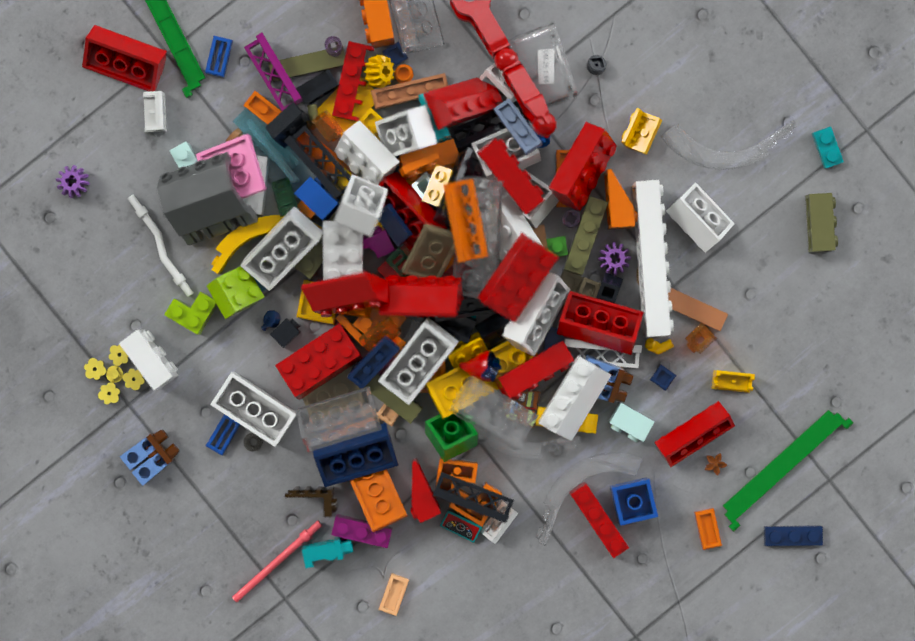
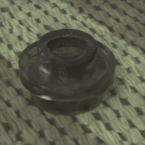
M253 432L247 434L244 438V446L251 452L258 451L263 445V439ZM252 438L257 440L256 445H251L250 440Z

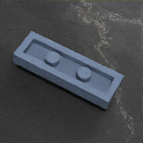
M510 98L493 108L497 117L525 155H528L542 145L541 140Z

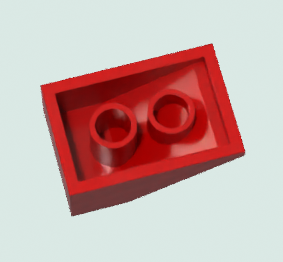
M414 458L412 461V507L410 512L414 520L418 519L422 523L440 514L441 508L436 497L433 495V491L417 458Z

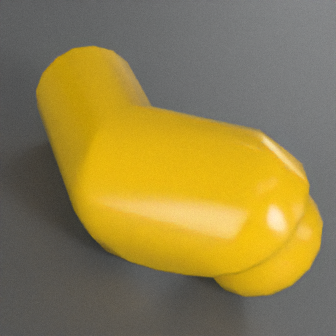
M648 338L645 341V348L658 355L674 347L670 339L662 343L655 341L653 338Z

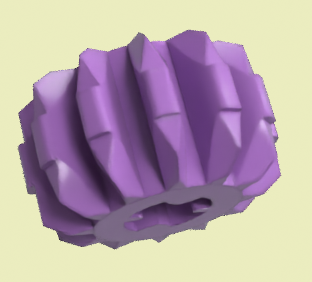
M75 165L71 167V170L68 166L64 167L66 173L59 171V175L62 178H56L57 182H61L57 189H63L62 195L68 194L69 198H73L75 194L77 197H81L80 190L87 192L84 185H90V182L84 181L89 177L88 174H83V168L77 170ZM73 179H75V180L77 181L76 183H73V184H70V183H69V181H70V180H73Z
M613 242L612 249L608 244L605 245L608 252L600 250V253L605 256L599 257L598 261L605 262L600 265L601 268H604L606 265L608 266L606 273H609L611 268H613V275H616L617 268L623 273L624 268L622 265L629 267V264L624 261L630 260L631 256L624 255L629 252L628 249L623 252L621 251L624 246L623 244H620L618 249H616V242ZM612 254L613 256L617 254V259H619V262L616 261L612 263V258H610V255Z

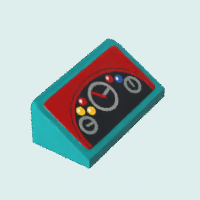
M450 509L447 510L440 524V527L473 543L482 529L477 523Z

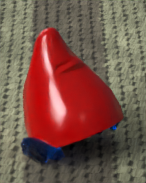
M493 351L482 352L469 361L459 363L461 370L482 382H494L498 370L502 369L499 364L500 359L496 358Z

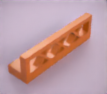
M473 179L444 184L443 188L458 263L488 257ZM461 185H468L469 193L467 196L463 194ZM467 204L472 207L473 212L471 216L466 212ZM471 223L476 226L477 232L475 235L470 232ZM475 242L480 246V254H475L473 246Z

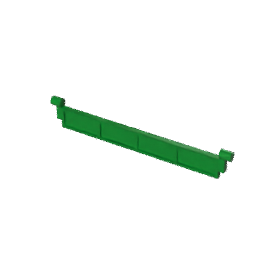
M145 0L188 84L182 91L185 97L189 98L193 96L191 91L200 87V81L206 79L167 0Z
M830 410L825 412L723 505L727 510L724 515L732 523L728 527L733 532L741 525L736 521L737 518L841 424L847 430L854 422L850 418L844 420L838 412L834 415Z

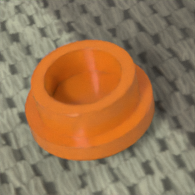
M401 64L395 69V79L399 83L412 80L413 70L409 65Z

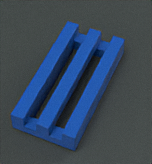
M213 36L205 70L206 74L225 78L233 40ZM217 41H221L213 71L211 70V66L215 54ZM227 43L221 72H218L224 44Z
M224 414L207 442L206 447L223 455L241 424ZM225 420H230L215 446L211 445ZM234 422L236 425L230 433L228 439L226 440L222 449H218L224 437L226 436L228 430Z

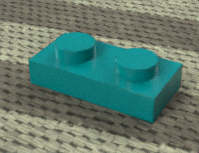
M831 126L812 133L824 169L844 162Z

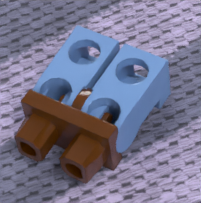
M587 355L586 360L611 374L598 399L611 403L615 401L625 402L627 391L620 390L619 387L621 383L630 385L633 375L626 372L623 367Z
M163 429L155 434L151 433L120 456L129 470L134 469L147 459V461L132 472L142 486L173 462V458L180 452L174 443L167 449L162 445V442L169 438Z

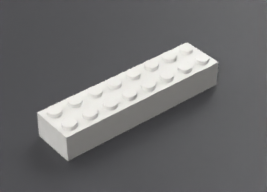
M659 180L636 181L632 185L634 211H637L638 222L635 223L640 303L641 311L644 312L642 317L643 338L669 336L671 331H674V324L669 316V312H672V301L668 300L671 285L670 281H667L666 276L669 273V262H665V254H668L667 242H664L666 224L662 223V215H665V206L661 204L663 185H660Z

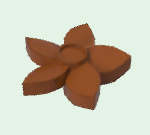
M721 453L717 454L715 459L707 455L709 464L706 465L705 470L713 469L714 473L718 476L720 468L728 465L721 461Z

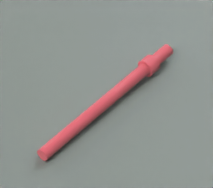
M317 520L310 528L304 529L299 534L300 537L232 596L234 601L238 602L304 542L307 543L313 538L312 535L323 525Z

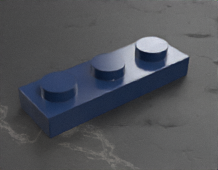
M385 335L348 374L347 378L363 389L400 350V347Z
M764 526V545H823V526Z

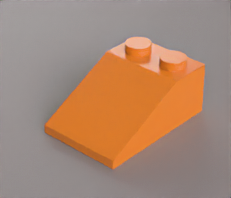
M607 169L604 172L605 198L606 202H608L606 207L608 230L632 228L638 222L637 211H634V206L612 169Z

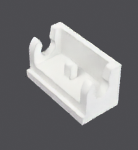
M493 63L484 71L479 79L482 81L484 78H488L507 99L510 98L512 101L515 98L514 94L507 85L502 75L503 72Z
M163 91L143 92L145 132H167L165 93Z

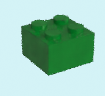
M462 409L443 419L439 414L425 421V434L444 462L478 445V433Z

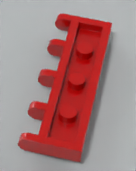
M348 41L332 117L354 122L359 121L358 117L352 116L355 104L362 105L363 101L356 99L359 86L366 87L367 82L360 81L363 67L366 68L365 63L367 62H364L366 51L374 52L375 47Z

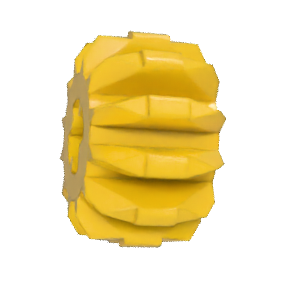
M383 55L369 58L368 63H365L366 70L363 71L366 73L365 80L368 81L369 85L377 88L391 85V80L394 79L393 73L396 72L393 70L394 63L391 62V59Z

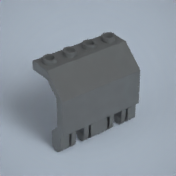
M228 152L216 154L206 160H199L189 166H182L178 170L170 173L166 172L159 177L157 191L163 214L177 234L189 246L204 240L200 230H203L209 239L231 230H236L237 224L234 218H237L243 227L258 222L257 215L251 205L245 204L233 186L229 172L231 156Z

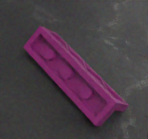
M261 32L256 35L257 40L244 48L280 109L283 111L288 106L284 107L281 103L282 94L291 95L294 100L293 102L297 105L302 103L303 100L264 34ZM260 44L263 49L262 56H254L250 49ZM263 61L273 65L271 73L262 71ZM273 77L282 80L281 90L272 88Z

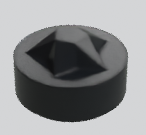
M594 55L589 58L586 67L591 74L601 75L605 71L607 63L603 57Z

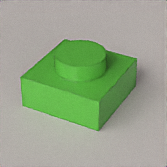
M565 236L546 239L548 249L558 257L568 255Z

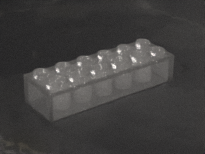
M466 176L458 178L457 181L473 179L488 257L458 263L455 251L453 276L462 278L463 296L478 298L499 266L503 181ZM461 185L463 194L467 196L469 193L468 185ZM467 204L466 212L471 216L473 210L472 207L469 204ZM471 223L470 232L475 235L477 232L476 226ZM475 242L473 246L475 254H480V246Z

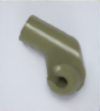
M311 104L307 105L309 119L312 122L308 128L309 130H314L319 121L317 105Z

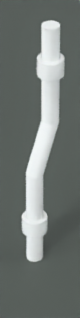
M134 194L131 195L128 200L135 208V213L139 218L143 219L155 236L160 260L173 276L175 284L181 287L187 297L191 296L194 292L186 283V278L182 273L178 272L167 257L162 232L148 215L149 211L146 207L140 204Z

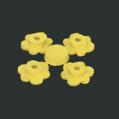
M120 344L110 347L111 354H109V359L113 360L115 366L109 367L107 371L103 366L104 362L98 361L96 358L89 359L88 364L84 365L87 378L98 380L102 375L106 374L107 379L110 381L107 385H102L100 387L101 391L98 393V398L104 400L105 404L117 403L119 401L118 395L120 390L116 388L114 383L119 382L122 378L126 382L125 386L133 390H139L140 386L145 382L139 370L129 369L128 373L123 375V371L119 366L122 363H127V357L129 356Z

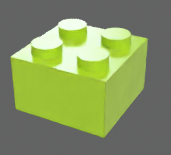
M241 266L217 277L206 285L225 319L249 308L264 298L253 276Z

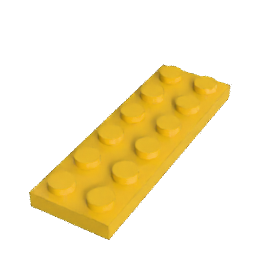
M509 341L489 350L493 351L496 356L493 361L494 366L498 369L496 378L534 357L516 349ZM460 366L425 384L442 419L499 389L495 381L482 382L476 380L461 370Z

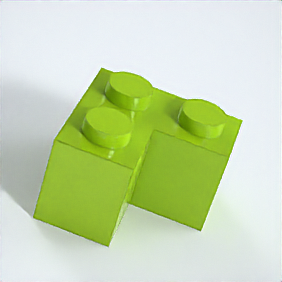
M200 292L191 307L174 298L164 315L193 333L201 335L217 308V304L213 297Z

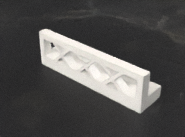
M564 339L567 347H575L579 351V355L585 359L584 353L589 349H594L599 354L596 359L601 357L604 362L620 367H639L642 345H634L633 352L636 358L634 364H629L622 358L626 353L619 355L617 351L580 340ZM609 350L614 351L618 356L613 362H608L603 357Z

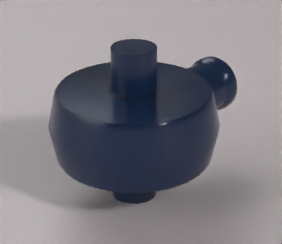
M275 310L267 311L264 315V324L261 326V329L266 331L268 327H277L280 323V314Z

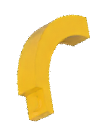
M285 215L263 216L258 218L256 223L237 227L217 246L216 250L222 254L215 257L211 264L213 266L211 270L221 274L231 257L241 246L256 237L268 234Z

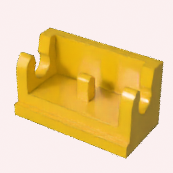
M713 370L712 389L750 393V391H753L752 381L755 380V374Z

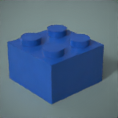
M309 177L294 194L323 221H327L340 206L338 203L340 199H335L330 192L327 193L324 190L325 186L317 177L315 179Z
M645 477L610 486L620 526L658 517L649 478Z

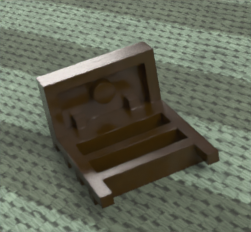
M296 486L293 490H288V493H285V498H324V517H332L338 509V499H334V486H330L328 490H323V486H319L316 490H311V486L300 490V486Z

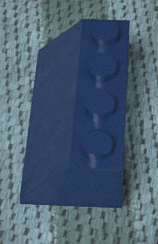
M386 423L312 444L314 460L324 487L399 466Z

